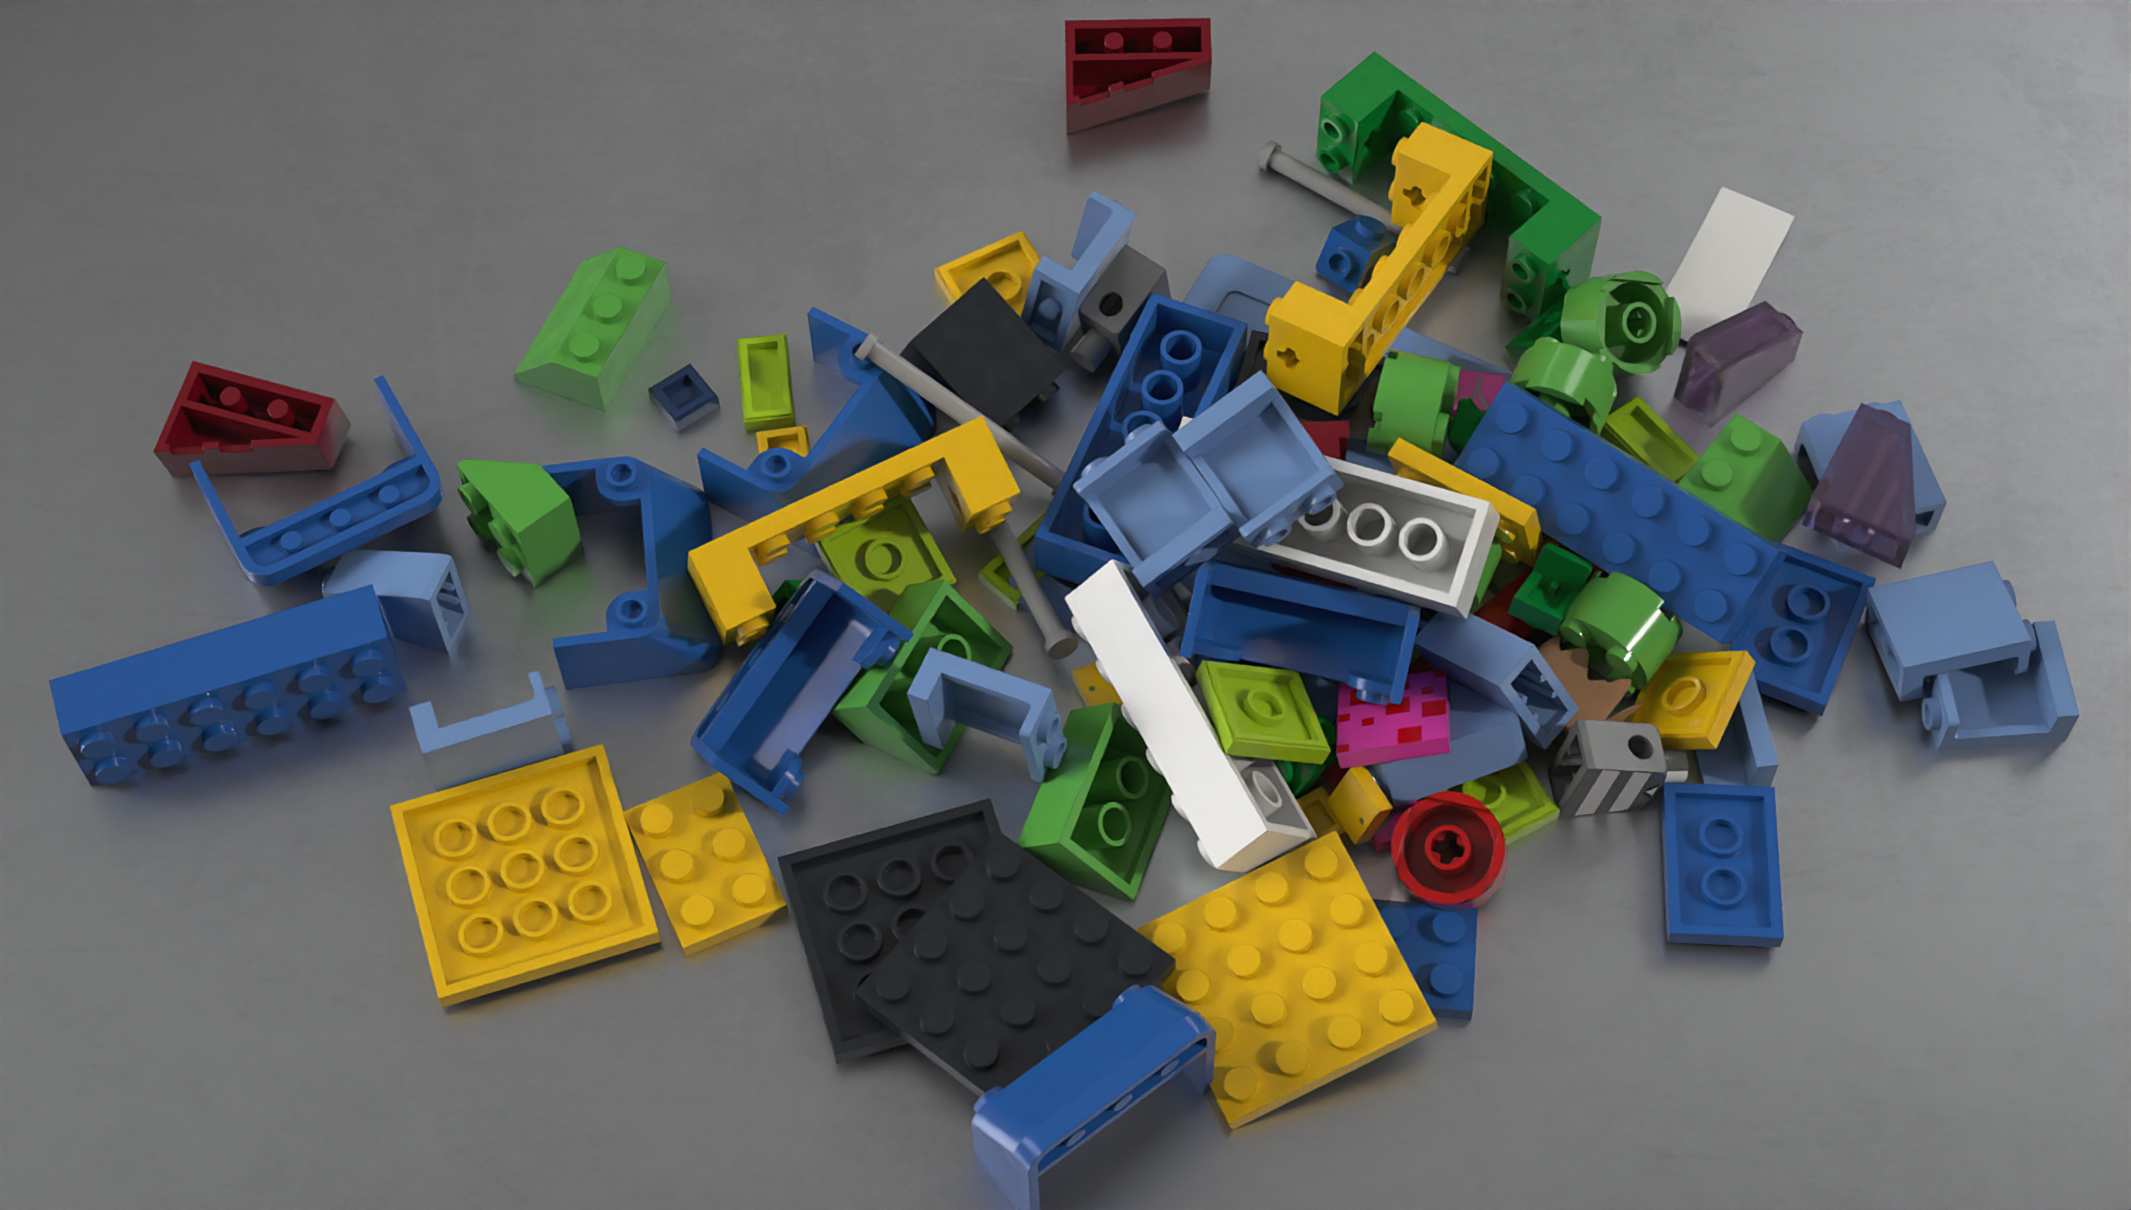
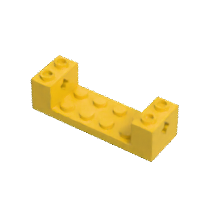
M1424 122L1419 124L1409 138L1403 137L1398 142L1392 156V165L1396 166L1395 179L1391 184L1388 199L1393 201L1391 223L1403 228L1396 248L1389 257L1383 255L1378 260L1370 282L1364 289L1357 288L1348 304L1298 281H1295L1283 298L1278 296L1273 300L1265 317V324L1269 326V337L1263 352V359L1267 360L1266 376L1276 388L1336 416L1341 413L1458 258L1461 251L1484 223L1493 151Z
M983 415L689 551L687 570L723 644L726 645L736 640L738 646L743 647L762 638L767 631L766 628L773 622L776 605L754 561L757 560L760 567L769 565L785 557L788 554L787 547L803 538L806 539L808 545L823 540L837 531L834 525L850 516H853L856 522L868 519L884 509L882 503L895 495L901 494L903 500H907L925 492L932 487L930 481L934 478L962 533L976 527L978 533L983 534L1007 521L1006 516L1013 512L1011 507L1021 492Z

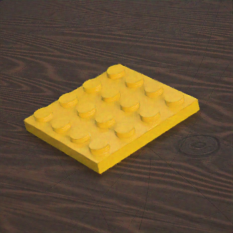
M603 744L390 805L431 972L442 1008L661 942Z
M1336 830L1135 929L1176 959V969L1162 984L1164 991L1199 1012L1216 1031L1213 1081L1209 1084L1232 1130L1438 1029L1434 1015Z

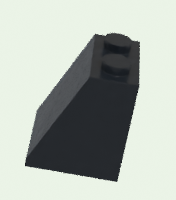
M984 277L916 335L899 354L1010 434L1025 421L1018 414L1024 407L1032 402L1039 408L1060 389L1055 380L1066 370V367ZM948 416V417H949L950 419H952L956 424H958L959 426L961 425V424L958 423L956 420H954L953 418H951L950 416Z

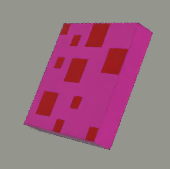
M1446 669L1407 674L1401 705L1390 703L1389 701L1387 705L1360 700L1355 697L1357 688L1347 684L1338 685L1336 754L1340 769L1451 752L1450 683Z

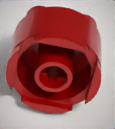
M1443 791L1429 795L1412 807L1410 806L1401 815L1393 831L1391 854L1394 866L1405 887L1421 903L1437 909L1450 911L1476 908L1488 901L1498 890L1505 877L1508 866V847L1501 826L1493 813L1481 801L1470 795L1454 791ZM1450 840L1457 841L1460 851L1464 853L1463 856L1454 857L1451 864H1444L1441 855L1437 853L1438 848L1446 849L1450 844Z

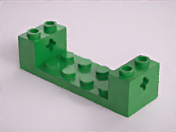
M1374 51L1321 95L1316 158L1327 171L1338 174L1351 185L1389 152L1394 153L1398 142L1403 137L1409 138L1421 122L1493 151L1484 222H1487L1503 234L1509 241L1500 297L1505 300L1512 310L1520 314L1523 313L1534 321L1568 289L1579 285L1590 277L1602 217Z

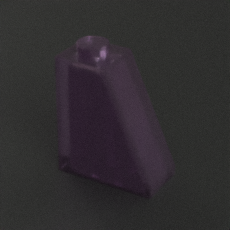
M1763 301L1695 333L1689 338L1674 398L1707 426L1712 428L1794 361L1803 331L1797 327L1791 317L1777 311L1768 302Z
M1861 403L1811 496L1802 525L1901 569L1916 535L1911 424L1898 419L1886 410L1875 409Z

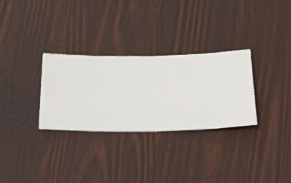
M1723 186L1721 187L1701 228L1665 291L1668 297H1675L1680 309L1682 322L1680 339L1721 356L1795 218L1794 215Z

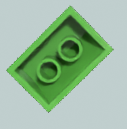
M621 246L583 260L513 374L514 379L605 412L672 299L666 262Z
M1738 413L1732 417L1678 483L1681 487L1772 543L1775 541L1781 543L1812 504L1816 496L1782 440Z
M945 580L906 585L888 615L913 632L914 635L908 643L898 638L900 640L899 646L885 665L879 666L875 663L869 669L862 667L830 711L865 744L930 774L939 773L966 728L965 725L956 722L943 750L923 743L907 692L930 647L998 671L1001 670L1014 648Z
M1110 702L1070 710L1062 730L1063 736L1067 739L1064 757L1056 769H1049L1044 782L1041 783L1017 844L1073 885L1124 901H1133L1170 806L1171 795L1174 793L1165 777L1159 774L1148 761L1146 756L1148 747L1140 732L1126 721L1118 704Z

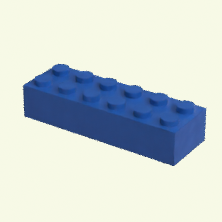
M1151 293L1036 532V570L1081 585L1112 559L1131 565L1089 504L1078 495L1073 484L1082 478V471L1091 462L1101 457L1109 458L1125 446L1124 441L1127 436L1138 427L1145 424L1152 425L1157 421H1161L1172 433H1175L1179 430L1183 416L1194 419L1230 393L1245 357L1248 323Z
M1506 381L1453 465L1535 508L1541 531L1609 574L1612 571L1619 572L1644 584L1664 601L1663 608L1674 615L1676 614L1677 617L1721 644H1730L1788 555L1787 551L1521 387Z
M372 584L49 680L61 736L91 786L101 783H117L127 778L128 775L154 767H170L186 757L206 751H222L230 748L236 742L262 734H278L291 725L314 718H330L337 715L341 710L367 702H383L396 693L408 690L392 634Z

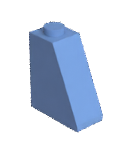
M352 549L343 553L337 566H332L327 571L322 585L324 598L372 584L392 637L449 654L470 612L452 556L446 554Z
M1437 611L1415 637V647L1433 670L1446 669L1449 679L1516 713L1519 716L1523 736L1543 749H1546L1579 710L1577 704L1534 644L1471 613L1468 614L1466 620Z
M1449 679L1451 752L1365 765V767L1393 807H1397L1524 761L1528 758L1519 716Z

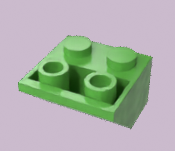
M464 459L456 464L463 485L458 488V493L471 511V514L467 516L470 527L482 542L485 543L489 539L492 540L499 548L497 550L498 557L513 576L521 573L535 588L585 553L571 498L539 463Z

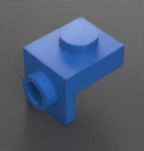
M1356 216L1331 228L1315 269L1349 293H1354L1357 288L1361 287L1368 269L1376 265L1383 255L1390 256L1396 248L1398 238L1386 231V226L1379 220L1369 216Z

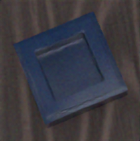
M688 364L648 389L650 400L677 432H680L720 407L718 396L691 364Z

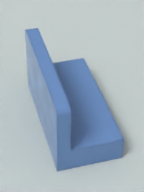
M1753 670L1717 749H1693L1701 784L1771 787L1779 763Z

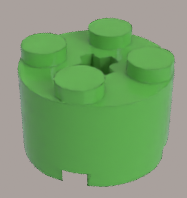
M1630 271L1593 277L1581 282L1577 286H1572L1566 292L1561 315V336L1565 344L1582 348L1589 353H1600L1608 357L1614 365L1613 377L1648 374L1661 367L1659 365L1666 356L1673 355L1679 344L1682 328L1680 309L1675 297H1668L1665 290L1661 287L1660 284L1665 283L1651 273Z
M1552 337L1537 339L1534 346L1522 354L1509 383L1521 387L1599 436L1617 394L1616 382L1612 375L1614 365L1608 357L1600 353H1589L1582 348L1570 344L1560 343Z
M1389 349L1373 407L1374 421L1376 423L1374 428H1369L1366 451L1388 456L1387 454L1398 438H1401L1442 460L1447 438L1449 417L1453 415L1461 367L1452 365L1450 361Z
M1601 570L1592 575L1570 605L1564 622L1559 627V633L1562 634L1561 642L1563 643L1560 650L1587 649L1589 652L1588 666L1605 676L1604 680L1608 683L1621 678L1631 679L1630 688L1623 696L1628 698L1631 697L1635 690L1642 689L1647 685L1683 636V627L1676 614L1670 621L1659 610L1664 601L1647 586L1625 574L1614 571L1611 572L1607 579L1601 578Z

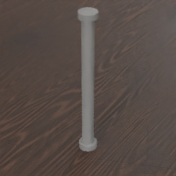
M1272 140L1267 142L1261 150L1257 160V166L1266 171L1272 168L1358 216H1369L1379 220L1386 226V231L1399 238L1403 228L1391 223V210L1282 152L1281 145ZM1466 246L1448 271L1456 275L1460 274L1470 259L1472 249Z
M873 330L855 353V356L862 361L868 358L961 425L983 415L879 341L881 335ZM983 415L1001 453L1052 488L1051 495L1054 496L1065 472Z
M1006 521L1002 525L990 530L989 533L1046 638L1044 647L1049 657L1058 660L1071 655L1077 649L1078 641L1072 631L1065 630L1008 522Z

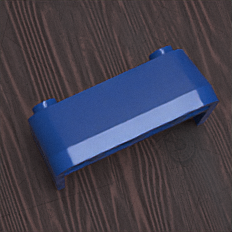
M812 307L807 313L813 360L841 374L848 381L858 385L859 388L807 456L803 457L785 448H772L759 454L748 469L745 470L705 448H702L697 454L703 489L708 501L749 523L930 440L936 432V409L933 404L868 358L862 361L855 356V353L869 334L815 307ZM850 516V517H848V518H846V519L840 521V522L837 523L836 525H838V524H840V523H842V522H844V521H846V520L852 518L853 516ZM805 538L791 544L816 558L822 559L814 543L808 545Z
M383 375L375 378L374 382L388 424L407 457L389 465L382 473L267 527L253 528L238 535L200 461L196 460L189 464L207 506L239 567L254 583L263 586L282 583L432 512L441 503L444 489L439 473Z
M629 456L543 465L544 470L571 498L575 517L641 509L647 590L623 593L610 603L606 612L607 632L553 638V649L565 689L699 674L714 668L722 657L723 642L687 570L688 552L713 541L711 512L706 494L700 488Z
M1209 559L1197 570L1179 656L1191 658L1195 653L1194 662L1197 664H1201L1202 660L1227 663L1228 660L1239 661V659L1344 681L1347 682V685L1357 688L1355 696L1357 699L1387 705L1388 701L1401 705L1420 619V606L1384 595L1237 563Z
M815 569L798 586L766 633L702 719L691 738L690 745L713 768L784 816L790 807L782 799L787 800L791 797L804 777V773L799 770L802 758L798 755L862 667L869 669L875 663L879 666L885 665L899 646L900 640L898 638L908 643L914 633L844 582L819 569Z
M1133 985L1118 996L1113 1003L1112 1010L1004 1089L1001 1086H996L979 1098L974 1105V1110L977 1113L972 1120L975 1157L1018 1210H1040L1038 1177L1180 1071L1187 1076L1203 1096L1212 1090L1209 1083L1213 1081L1216 1031L1199 1012L1154 985H1148L1143 988L1139 985Z

